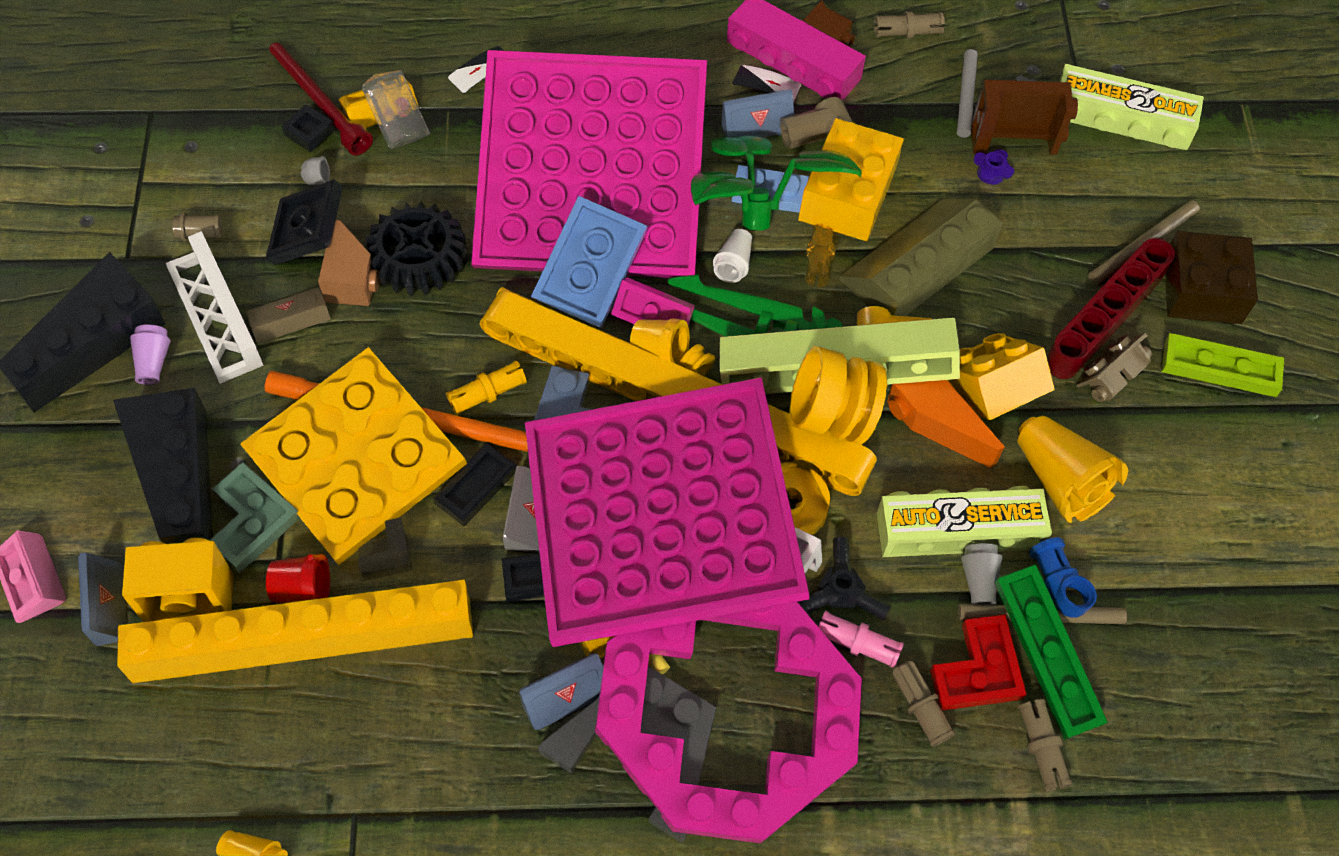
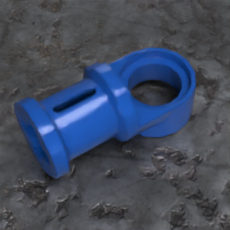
M1060 537L1046 539L1030 548V557L1037 560L1045 578L1043 581L1056 608L1065 616L1078 618L1095 604L1097 598L1096 590L1089 580L1079 576L1077 569L1071 568L1063 550L1065 547L1063 539ZM1066 588H1073L1080 592L1084 600L1083 605L1072 603L1066 595Z

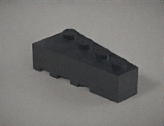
M109 252L0 360V370L15 391L35 413L131 348L130 336L135 334L137 326L156 325L162 327L165 325V322L151 296Z
M195 388L114 399L113 402L160 541L165 544L184 543L190 538L211 540L213 538L207 416L206 409Z

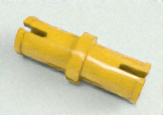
M513 361L511 364L487 375L482 372L476 375V380L446 392L450 406L454 407L453 412L455 415H459L461 412L485 401L492 403L497 400L496 396L521 384H526L527 380L523 369H518L520 367L518 361Z

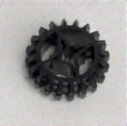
M420 201L417 207L413 208L406 202L404 209L399 211L391 207L390 216L379 214V224L371 225L370 236L366 237V250L372 258L371 269L379 270L380 283L383 284L384 288L392 285V289L396 294L406 288L407 293L411 297L416 290L421 289L427 296L430 287L434 286L441 291L443 280L453 283L455 278L454 272H462V261L466 260L467 256L465 234L461 230L458 220L452 219V215L448 210L440 212L436 203L426 209L422 201ZM443 241L445 244L442 250L437 253L435 251L437 244ZM396 244L395 253L390 257L388 255L389 251Z

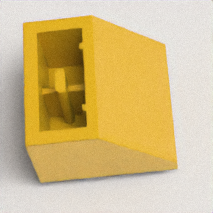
M1004 333L989 335L983 339L982 344L973 348L959 349L960 379L947 380L979 417L987 420H992L1055 390L1044 347L1028 343L1026 340H1018L1006 336Z

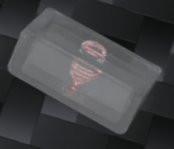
M402 70L375 74L362 85V90L390 149L401 147L430 135Z

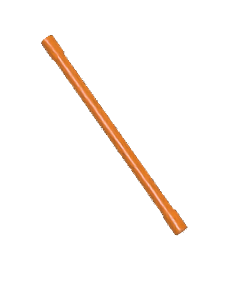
M271 370L265 381V392L299 400L320 383ZM421 407L444 433L528 452L525 431Z

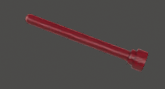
M278 42L272 43L269 47L270 53L328 119L333 122L340 131L341 144L353 156L365 153L373 143V137L368 130L361 124L351 123L287 50Z

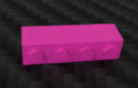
M745 0L728 18V43L736 49L755 57L763 64L771 66L787 75L793 81L814 90L824 98L838 97L843 101L862 79L865 55L765 0Z

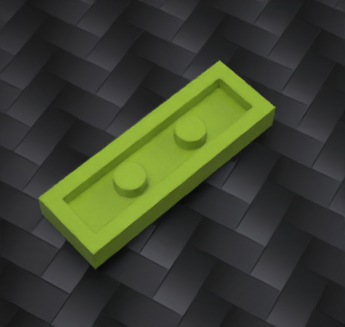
M1169 333L1164 344L1161 372L1277 397L1282 391L1284 357Z

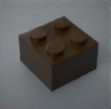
M1177 231L1170 243L1175 251V257L1165 273L1167 317L1243 324L1258 301L1252 238Z

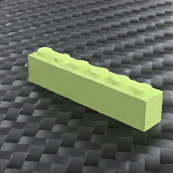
M955 318L720 337V375L722 384L762 377L765 394L792 392L799 367L807 352L813 346L841 352L844 354L847 362L852 357L863 358L865 362L874 361L883 364L886 370L887 384L960 379V351Z

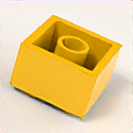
M190 538L184 543L176 544L149 541L141 544V546L126 547L122 596L142 622L231 611L234 574L214 541L203 538Z

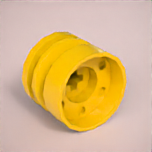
M813 346L807 352L799 367L791 393L790 421L792 426L818 434H823L829 429L833 438L841 440L846 438L849 442L862 445L872 435L883 410L887 389V375L883 364L874 361L865 362L863 358L852 357L847 362L844 354L841 352Z

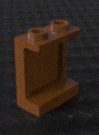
M984 79L972 119L971 139L973 154L979 152L987 154L992 138L1045 139L1048 141L1049 154L1057 155L1061 143L1066 142L1068 139L1070 120L1076 118L1078 111V100L1072 97L1071 82Z

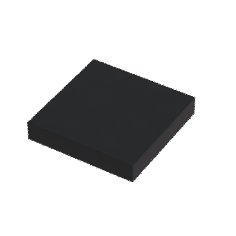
M333 179L280 198L266 259L276 265L330 247L343 186Z

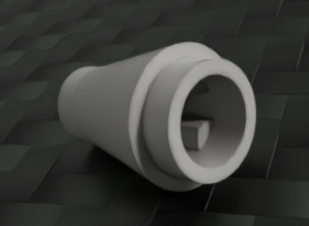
M979 543L965 546V555L961 557L971 595V604H996L997 587L994 582L999 578L1003 557L998 554L997 545Z

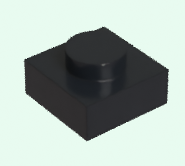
M306 104L281 126L284 136L309 152H312L334 131L333 122Z

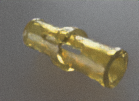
M823 223L813 225L812 241L808 243L806 251L809 262L805 281L813 287L815 275H819L817 287H824L828 284L830 262L834 260L836 247L833 244L835 232L829 225L823 228Z

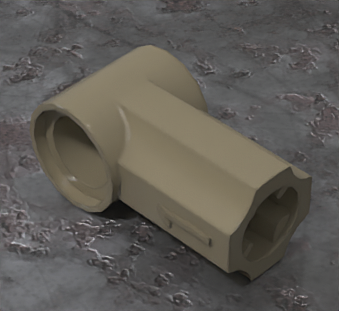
M829 97L818 103L814 110L780 118L779 127L785 147L791 149L826 140L835 118L853 123L843 101L838 97Z

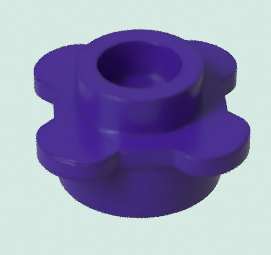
M996 149L988 154L979 152L974 156L973 162L978 165L977 175L981 181L995 185L1001 183L1004 178L1009 179L1013 176L1014 168L1008 164L1007 152L1002 149Z

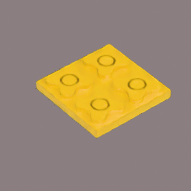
M369 347L240 443L284 499L298 510L297 515L338 565L467 465L463 455Z

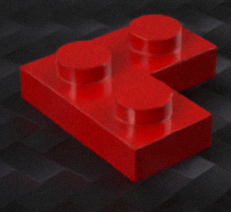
M1006 614L964 620L962 629L970 660L935 664L930 670L935 693L939 696L937 702L941 710L1023 700L1026 696V691Z

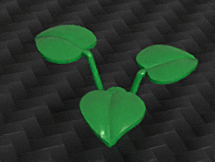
M751 135L722 137L711 141V149L718 154L727 156L745 155L748 164V179L736 178L728 172H702L692 178L690 190L695 205L714 198L741 196L742 226L749 230L760 231L771 227L772 209H779V200L795 168L814 172H844L856 174L860 177L862 171L851 158L840 152L830 150L800 152L799 158L790 160L772 198L769 195L768 189L755 187L753 155L769 154L772 150L771 142L763 137Z

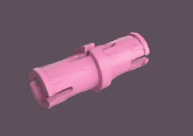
M828 611L824 612L819 628L830 641L851 649L850 654L858 656L861 653L885 663L891 668H895L904 645L903 642H897L868 630L870 625L863 622L859 626L832 615Z

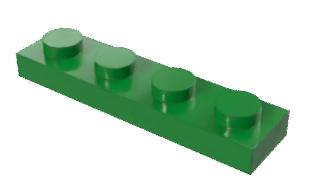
M1036 564L997 578L994 583L1064 740L1107 724L1108 721Z

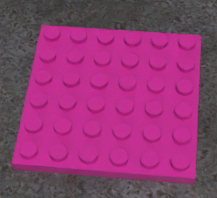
M488 50L471 264L473 268L543 272L578 196L647 225L648 230L626 276L674 278L695 275L699 204H694L690 187L692 178L696 174L701 173L707 60Z
M762 377L525 422L548 632L552 647L809 599L808 586Z

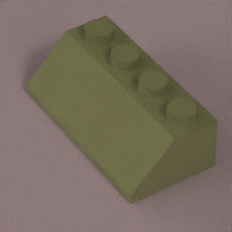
M942 199L843 273L839 280L868 307L879 306L887 309L891 315L907 316L991 251L996 244L1003 222L976 199Z

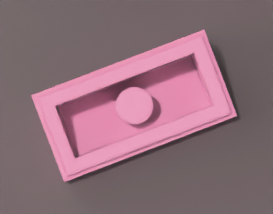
M17 530L0 545V581L17 623L31 619L66 601V595L44 539L40 534Z

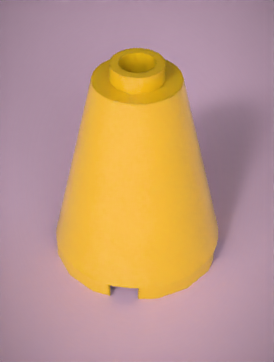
M1047 416L1031 417L1019 429L1017 442L1060 515L1069 523H1072V517H1076L1081 522L1102 510L1116 496L1111 491L1116 482L1118 481L1121 485H1124L1129 470L1120 458Z

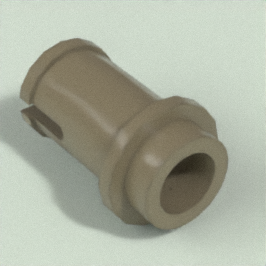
M181 212L180 216L173 217L174 237L181 238L183 242H188V236L201 231L205 238H222L223 229L220 215L188 216L186 212Z

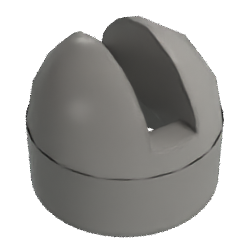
M313 157L304 161L300 173L305 183L310 186H316L330 181V169L325 157Z

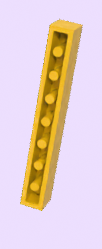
M458 580L118 625L117 667L132 683L472 638L474 636L470 597L466 581Z

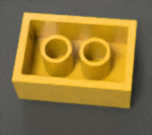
M835 118L822 150L845 154L858 165L862 175L860 177L856 174L844 172L812 171L803 192L798 220L868 242L895 174L904 138Z

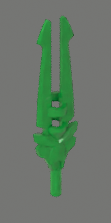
M699 275L679 276L668 280L669 285L760 316L756 329L753 330L693 310L690 320L725 337L767 333L768 326L772 320L773 327L770 333L796 331L797 329L811 330L843 327L842 322L833 317L826 321L824 312L816 307L812 308V322H809L803 318L802 308L744 293L708 287L701 283Z

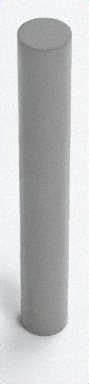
M973 49L965 51L957 124V135L962 138L971 135L978 53Z

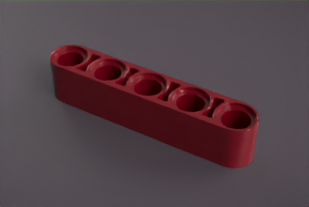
M1151 238L1145 241L1057 335L1047 356L1050 373L1059 379H1069L1077 375L1157 287L1175 257L1172 245L1160 238Z

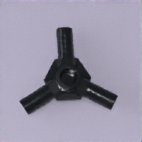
M846 537L834 538L833 567L828 569L818 585L819 590L809 594L808 600L798 601V604L807 614L825 605L835 608H855L857 605L884 621L892 606L865 591L866 586L855 569L850 567L849 539Z

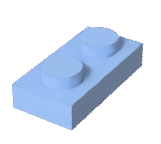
M738 165L736 178L748 179V167ZM755 168V187L768 189L769 195L773 198L785 172ZM791 175L779 200L778 210L800 213L803 192L809 176ZM733 196L732 202L742 204L741 196Z

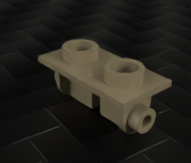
M1146 332L1133 338L1124 335L1112 343L1108 348L1111 353L1105 359L1100 357L1084 369L1087 375L1076 386L1079 388L1089 384L1093 389L1091 394L1098 402L1110 401L1128 384L1120 374V371L1128 380H1131L1151 362V350L1140 344L1148 336Z

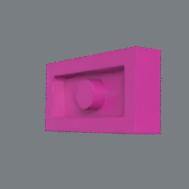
M627 277L621 282L611 315L633 324L640 319L669 320L675 318L685 320L689 325L695 305Z

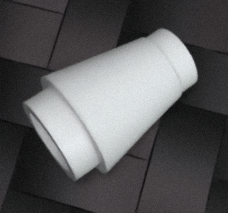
M744 229L733 230L714 257V273L720 280L727 283H736L747 275L752 236L748 231Z

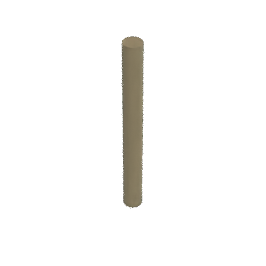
M1194 200L1188 201L1088 274L1090 282L1094 285L1100 284L1118 271L1145 241L1151 238L1162 239L1198 213L1200 210L1198 203Z
M958 605L959 620L1006 614L1007 622H1012L1005 605ZM1091 607L1084 615L1078 618L1065 616L1056 608L1062 623L1126 624L1127 621L1126 608Z

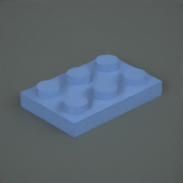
M578 196L531 295L532 300L601 330L616 299L621 282L625 279L648 230L647 225Z

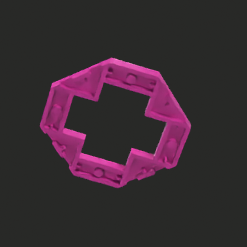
M798 602L701 619L777 631L774 671L816 677L811 756L771 751L767 758L765 795L680 783L684 739L640 733L649 654L691 659L696 621L613 637L607 642L605 648L595 732L606 746L608 745L623 764L622 767L644 795L646 794L662 814V819L672 832L762 843L857 764L862 678Z

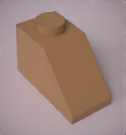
M335 220L330 247L325 250L318 280L325 303L370 306L372 292H378L380 272L379 270L371 269L372 258L370 253L340 220Z

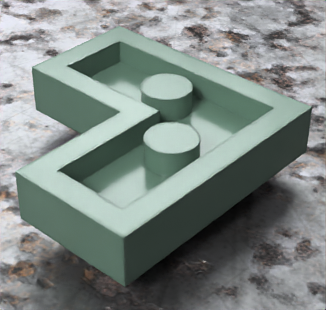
M242 462L212 489L215 496L237 516L209 541L215 542L225 561L240 574L300 519L297 515L298 510Z

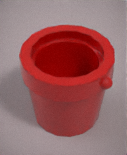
M308 554L305 557L275 560L269 564L266 574V591L271 602L291 603L329 598L331 574L328 559L324 554Z

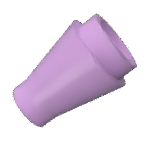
M140 325L135 328V334L130 336L135 381L144 385H155L159 383L160 373L171 340L167 337V330L163 327Z

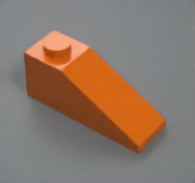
M947 380L892 384L887 400L892 414L898 420H903L912 431L986 467L992 468L997 465L1005 446Z

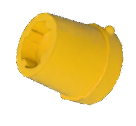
M675 318L669 320L640 319L636 321L632 328L630 344L652 353L660 359L679 365L680 360L689 349L690 333L685 320Z

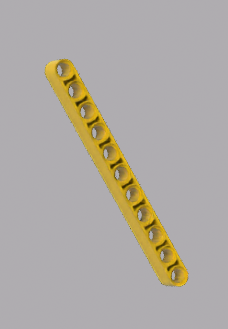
M500 291L480 320L481 328L490 337L554 366L588 373L589 381L633 401L723 385L675 363L660 359L652 353L512 292ZM768 404L780 463L798 464L797 468L805 469L808 472L811 469L822 477L827 487L849 496L861 494L877 461L875 454L863 445L849 442L846 438L843 440L833 438L828 430L823 434L795 428L791 424L789 413Z

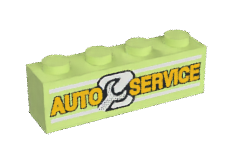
M1065 64L1059 82H1071L1072 97L1078 100L1077 116L1075 119H1071L1070 123L1162 144L1172 148L1188 150L1199 127L1203 96Z
M1015 486L1000 491L974 488L967 492L950 493L948 490L939 489L927 494L910 495V493L905 491H897L887 496H882L877 510L882 557L965 553V546L979 543L997 545L998 552L1030 550L1034 545L1049 539L1052 534L1044 489H1029L1027 486Z

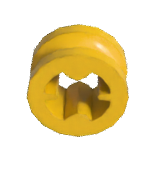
M696 344L682 357L679 366L705 376L712 368L715 356L712 353L705 354V348L701 344Z

